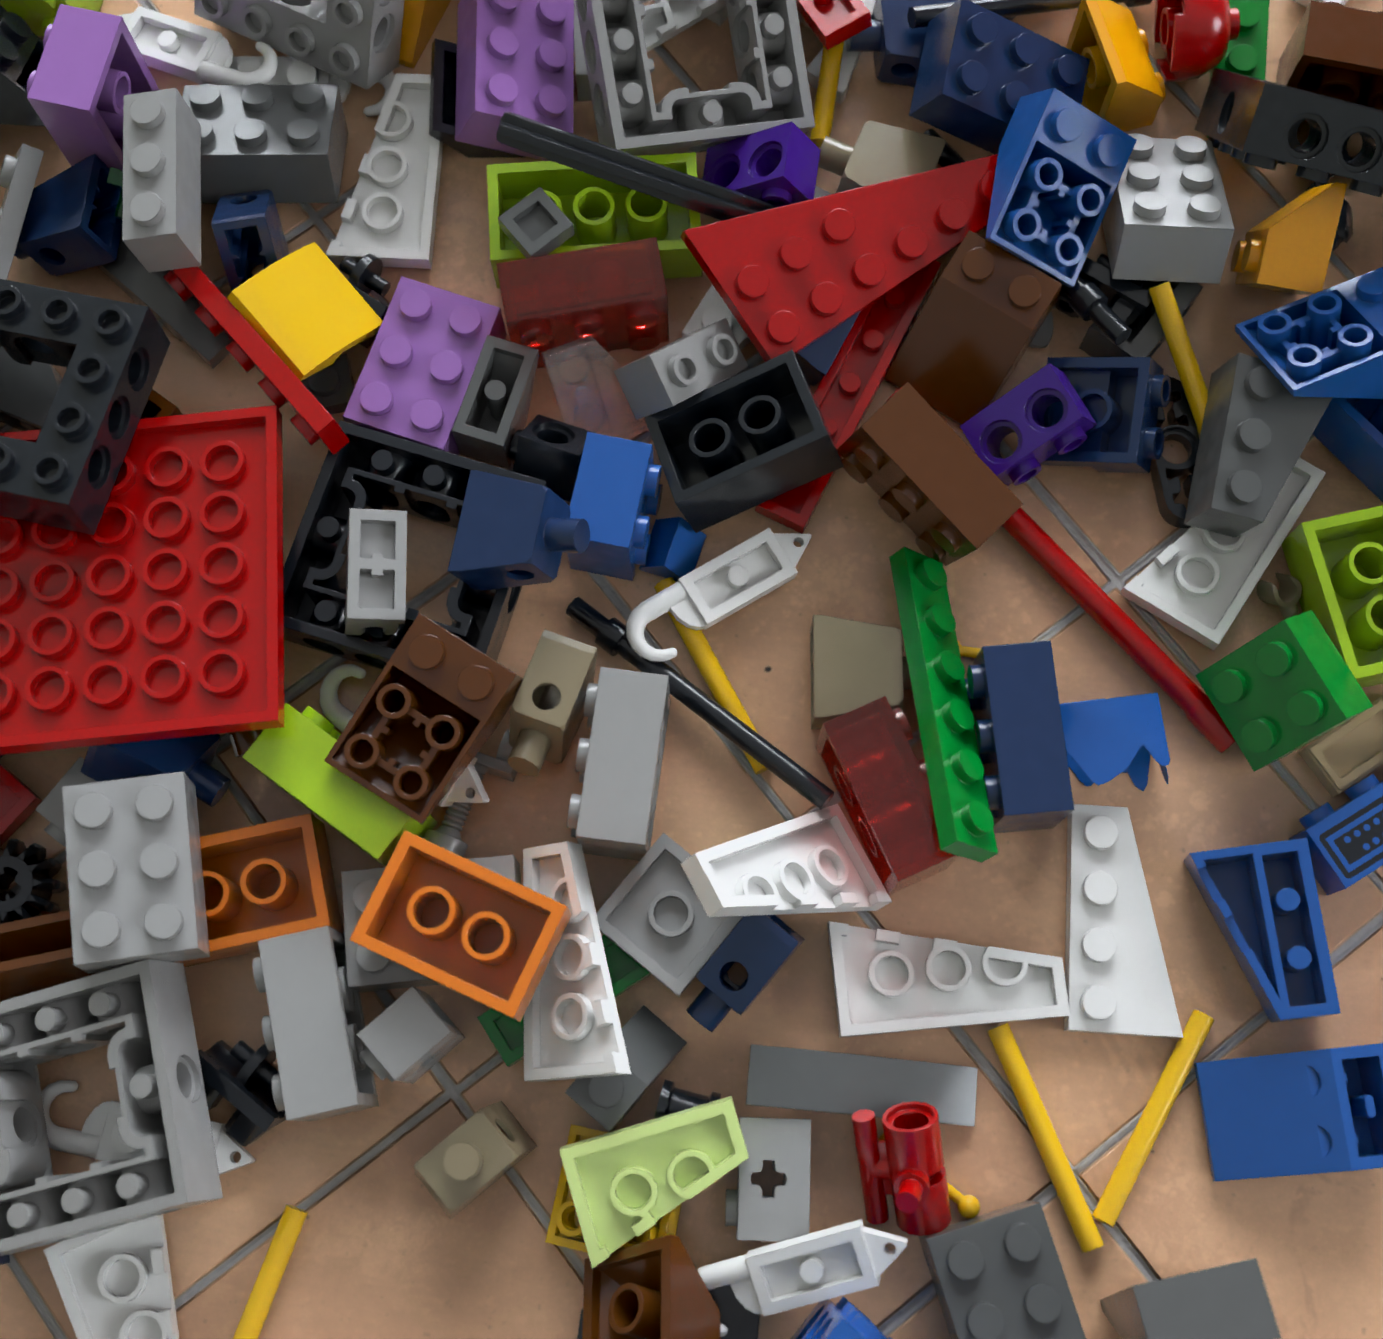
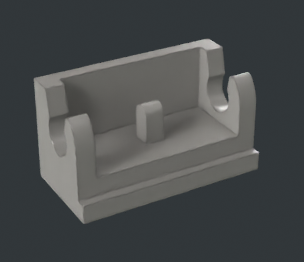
M349 509L345 635H361L367 627L383 628V633L390 635L397 632L399 623H405L407 511Z

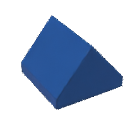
M682 517L656 519L651 531L652 538L646 566L640 565L639 570L663 578L673 577L674 581L677 582L680 577L696 569L706 540V534L702 531L695 533L688 521Z

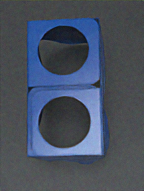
M1157 692L1060 704L1068 767L1071 768L1079 781L1084 785L1091 786L1095 783L1099 786L1109 782L1123 772L1128 773L1135 787L1144 792L1148 782L1150 754L1159 763L1163 777L1168 784L1166 765H1169L1170 756Z

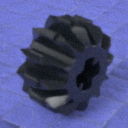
M11 839L8 840L5 850L0 848V924L42 916V911L49 913L60 912L59 905L50 901L52 894L61 893L67 887L64 882L52 879L62 866L58 860L53 858L45 859L47 853L45 847L33 843L26 848L23 841ZM13 880L21 886L16 896L9 889Z

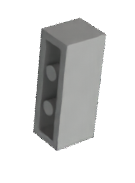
M177 88L123 96L122 241L149 273L201 266V124Z

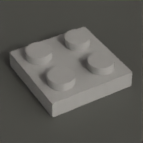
M663 832L596 914L601 933L675 995L680 997L744 916L708 917L681 866V863L692 855Z

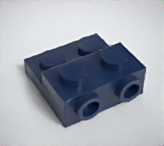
M1048 357L1047 364L1050 363L1065 373L1097 425L1086 432L1087 439L1076 449L1062 455L1056 452L1040 463V465L1092 467L1098 472L1150 474L1151 460H1159L1164 449L1163 430L1160 427H1156L1158 408L1167 407L1171 397V381L1168 375H1163L1164 369L1151 357ZM1061 401L1051 404L1046 409L1044 414L1046 427L1054 426L1061 420L1064 412Z

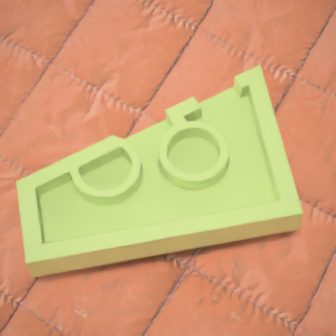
M732 1096L568 1144L559 1149L592 1269L610 1257L612 1252L635 1236L638 1237L656 1224L657 1220L687 1199L690 1200L749 1158Z

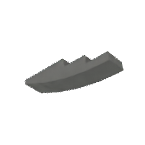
M121 232L116 260L97 267L138 305L148 306L155 318L179 341L183 340L214 369L230 354L225 347L232 340L224 331L217 337H214L194 313L201 305L193 296L185 303L163 278L169 270L149 273L122 241Z
M751 1044L745 1105L852 1115L858 1110L867 1109L875 1113V1118H882L885 1111L894 1105L917 1101L934 1106L938 1111L940 1124L975 1127L978 1068Z

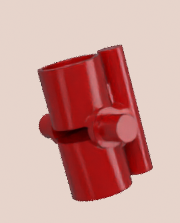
M917 1101L903 1102L890 1107L882 1115L885 1140L878 1139L876 1118L873 1111L863 1109L852 1114V1124L866 1220L875 1225L887 1222L889 1220V1210L886 1195H893L896 1223L901 1231L910 1235L926 1236L941 1232L947 1228L952 1221L946 1170L943 1166L944 1155L939 1117L935 1107L925 1102Z

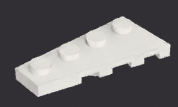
M564 841L523 849V886L566 905L572 914L524 1014V1081L544 1082L631 1074L582 844Z

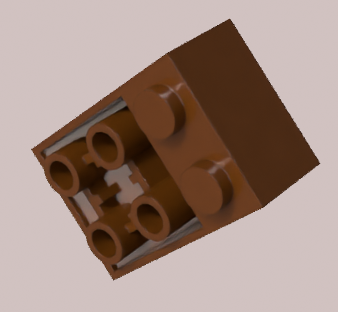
M419 613L324 761L423 824L496 730L512 705L523 678Z

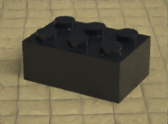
M793 350L703 390L675 406L644 418L674 501L695 533L844 467L811 387Z

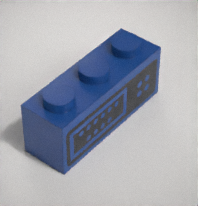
M1374 773L1344 791L1350 801L1333 810L1329 802H1326L1300 818L1299 821L1305 829L1289 838V840L1307 838L1315 879L1327 896L1348 888L1383 866V780L1379 782Z

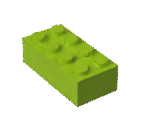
M696 152L637 156L697 177ZM553 161L487 164L490 261L497 288L702 277V268L680 237L683 230L701 226L699 212ZM541 187L573 223L575 235L532 265L501 230L498 217Z

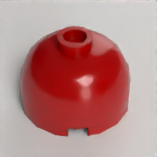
M1156 0L1154 43H1161L1166 57L1156 59V66L1164 82L1195 79L1212 71L1225 57L1229 40H1237L1239 36L1240 14L1238 8H1230L1229 0Z

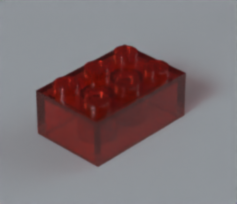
M656 237L496 264L510 341L538 349L537 368H545L553 365L557 360L573 357L585 360L598 359L605 356L609 351L626 348L634 351H646L657 347L662 342L669 341L668 295Z
M886 696L823 723L816 749L874 870L888 895H891L946 870L959 856L940 850L925 760L923 758L917 761L908 743V740L913 739V734L905 714L899 707L892 710Z

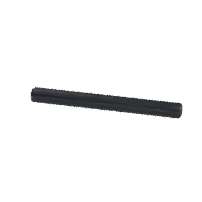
M510 111L504 112L498 126L496 140L499 143L722 221L779 207Z

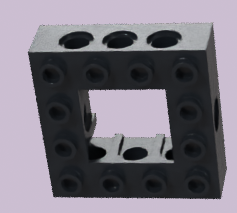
M1214 68L1195 127L1196 131L1209 136L1208 140L1212 141L1214 148L1230 154L1231 157L1243 160V163L1275 171L1277 163L1286 165L1287 162L1299 165L1296 176L1328 184L1330 177H1335V175L1351 178L1348 189L1382 197L1383 110ZM1304 120H1307L1310 128L1309 136L1303 144H1300L1297 138L1298 128ZM1359 132L1363 141L1362 149L1357 155L1350 157L1347 152V142L1351 135Z
M0 279V348L2 346L8 355L20 364L31 366L32 362L36 361L67 368L36 443L0 436V516L90 535L95 534L171 343L148 306Z
M340 420L338 425L350 442L334 455L328 450L283 567L284 640L383 670L420 612L408 608L405 623H399L397 632L394 634L385 635L383 628L367 627L361 635H345L349 509L383 510V507L398 511H407V514L458 528L471 470L535 483L547 488L548 486L546 481ZM459 580L457 588L451 586L447 596L446 606L452 619L451 626L436 621L433 622L497 661L522 586L481 591L474 590Z

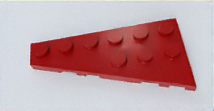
M998 154L683 230L680 237L763 360L766 362L790 350L797 354L959 246L969 230L977 234L986 228Z

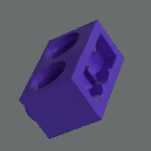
M791 121L708 147L702 180L779 207L814 199L821 150Z
M1048 363L966 421L960 428L978 457L1004 484L1010 485L1013 483L1014 485H1020L1036 476L1042 469L1040 463L1056 452L1062 455L1080 446L1087 439L1086 432L1096 426L1097 423L1065 373ZM1061 401L1064 408L1061 420L1054 426L1046 427L1044 423L1046 409L1051 404ZM1015 432L1018 437V446L1011 456L1002 458L1000 444L1005 436Z

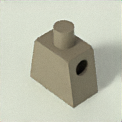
M868 121L864 123L854 147L825 136L820 148L818 167L842 176L836 193L933 170L937 166L946 140L875 121Z
M813 615L810 628L811 729H824L898 716L903 707V689H912L907 657H903L902 631L895 627L825 615Z
M544 629L510 710L509 745L513 748L507 763L512 769L524 775L536 776L539 774L545 760L555 764L563 762L584 718L588 683H594L597 657L596 647Z
M499 1101L480 1109L414 1164V1172L447 1216L452 1219L534 1150L537 1145L505 1104Z

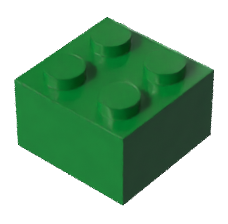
M1312 610L1284 619L1195 675L1254 772L1282 759L1373 707Z

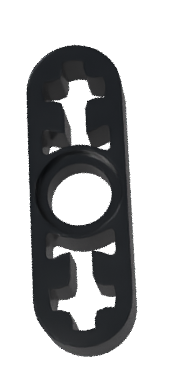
M1169 376L1171 381V397L1169 402L1173 401V405L1167 413L1169 426L1162 428L1164 441L1176 440L1182 443L1187 450L1188 458L1184 463L1173 464L1161 456L1159 460H1151L1150 473L1162 518L1174 527L1189 528L1192 526L1184 524L1186 507L1184 504H1175L1174 500L1181 492L1179 478L1191 473L1192 475H1188L1182 483L1185 496L1189 499L1199 445V435L1181 381ZM1159 407L1156 427L1161 428L1165 421L1163 408Z

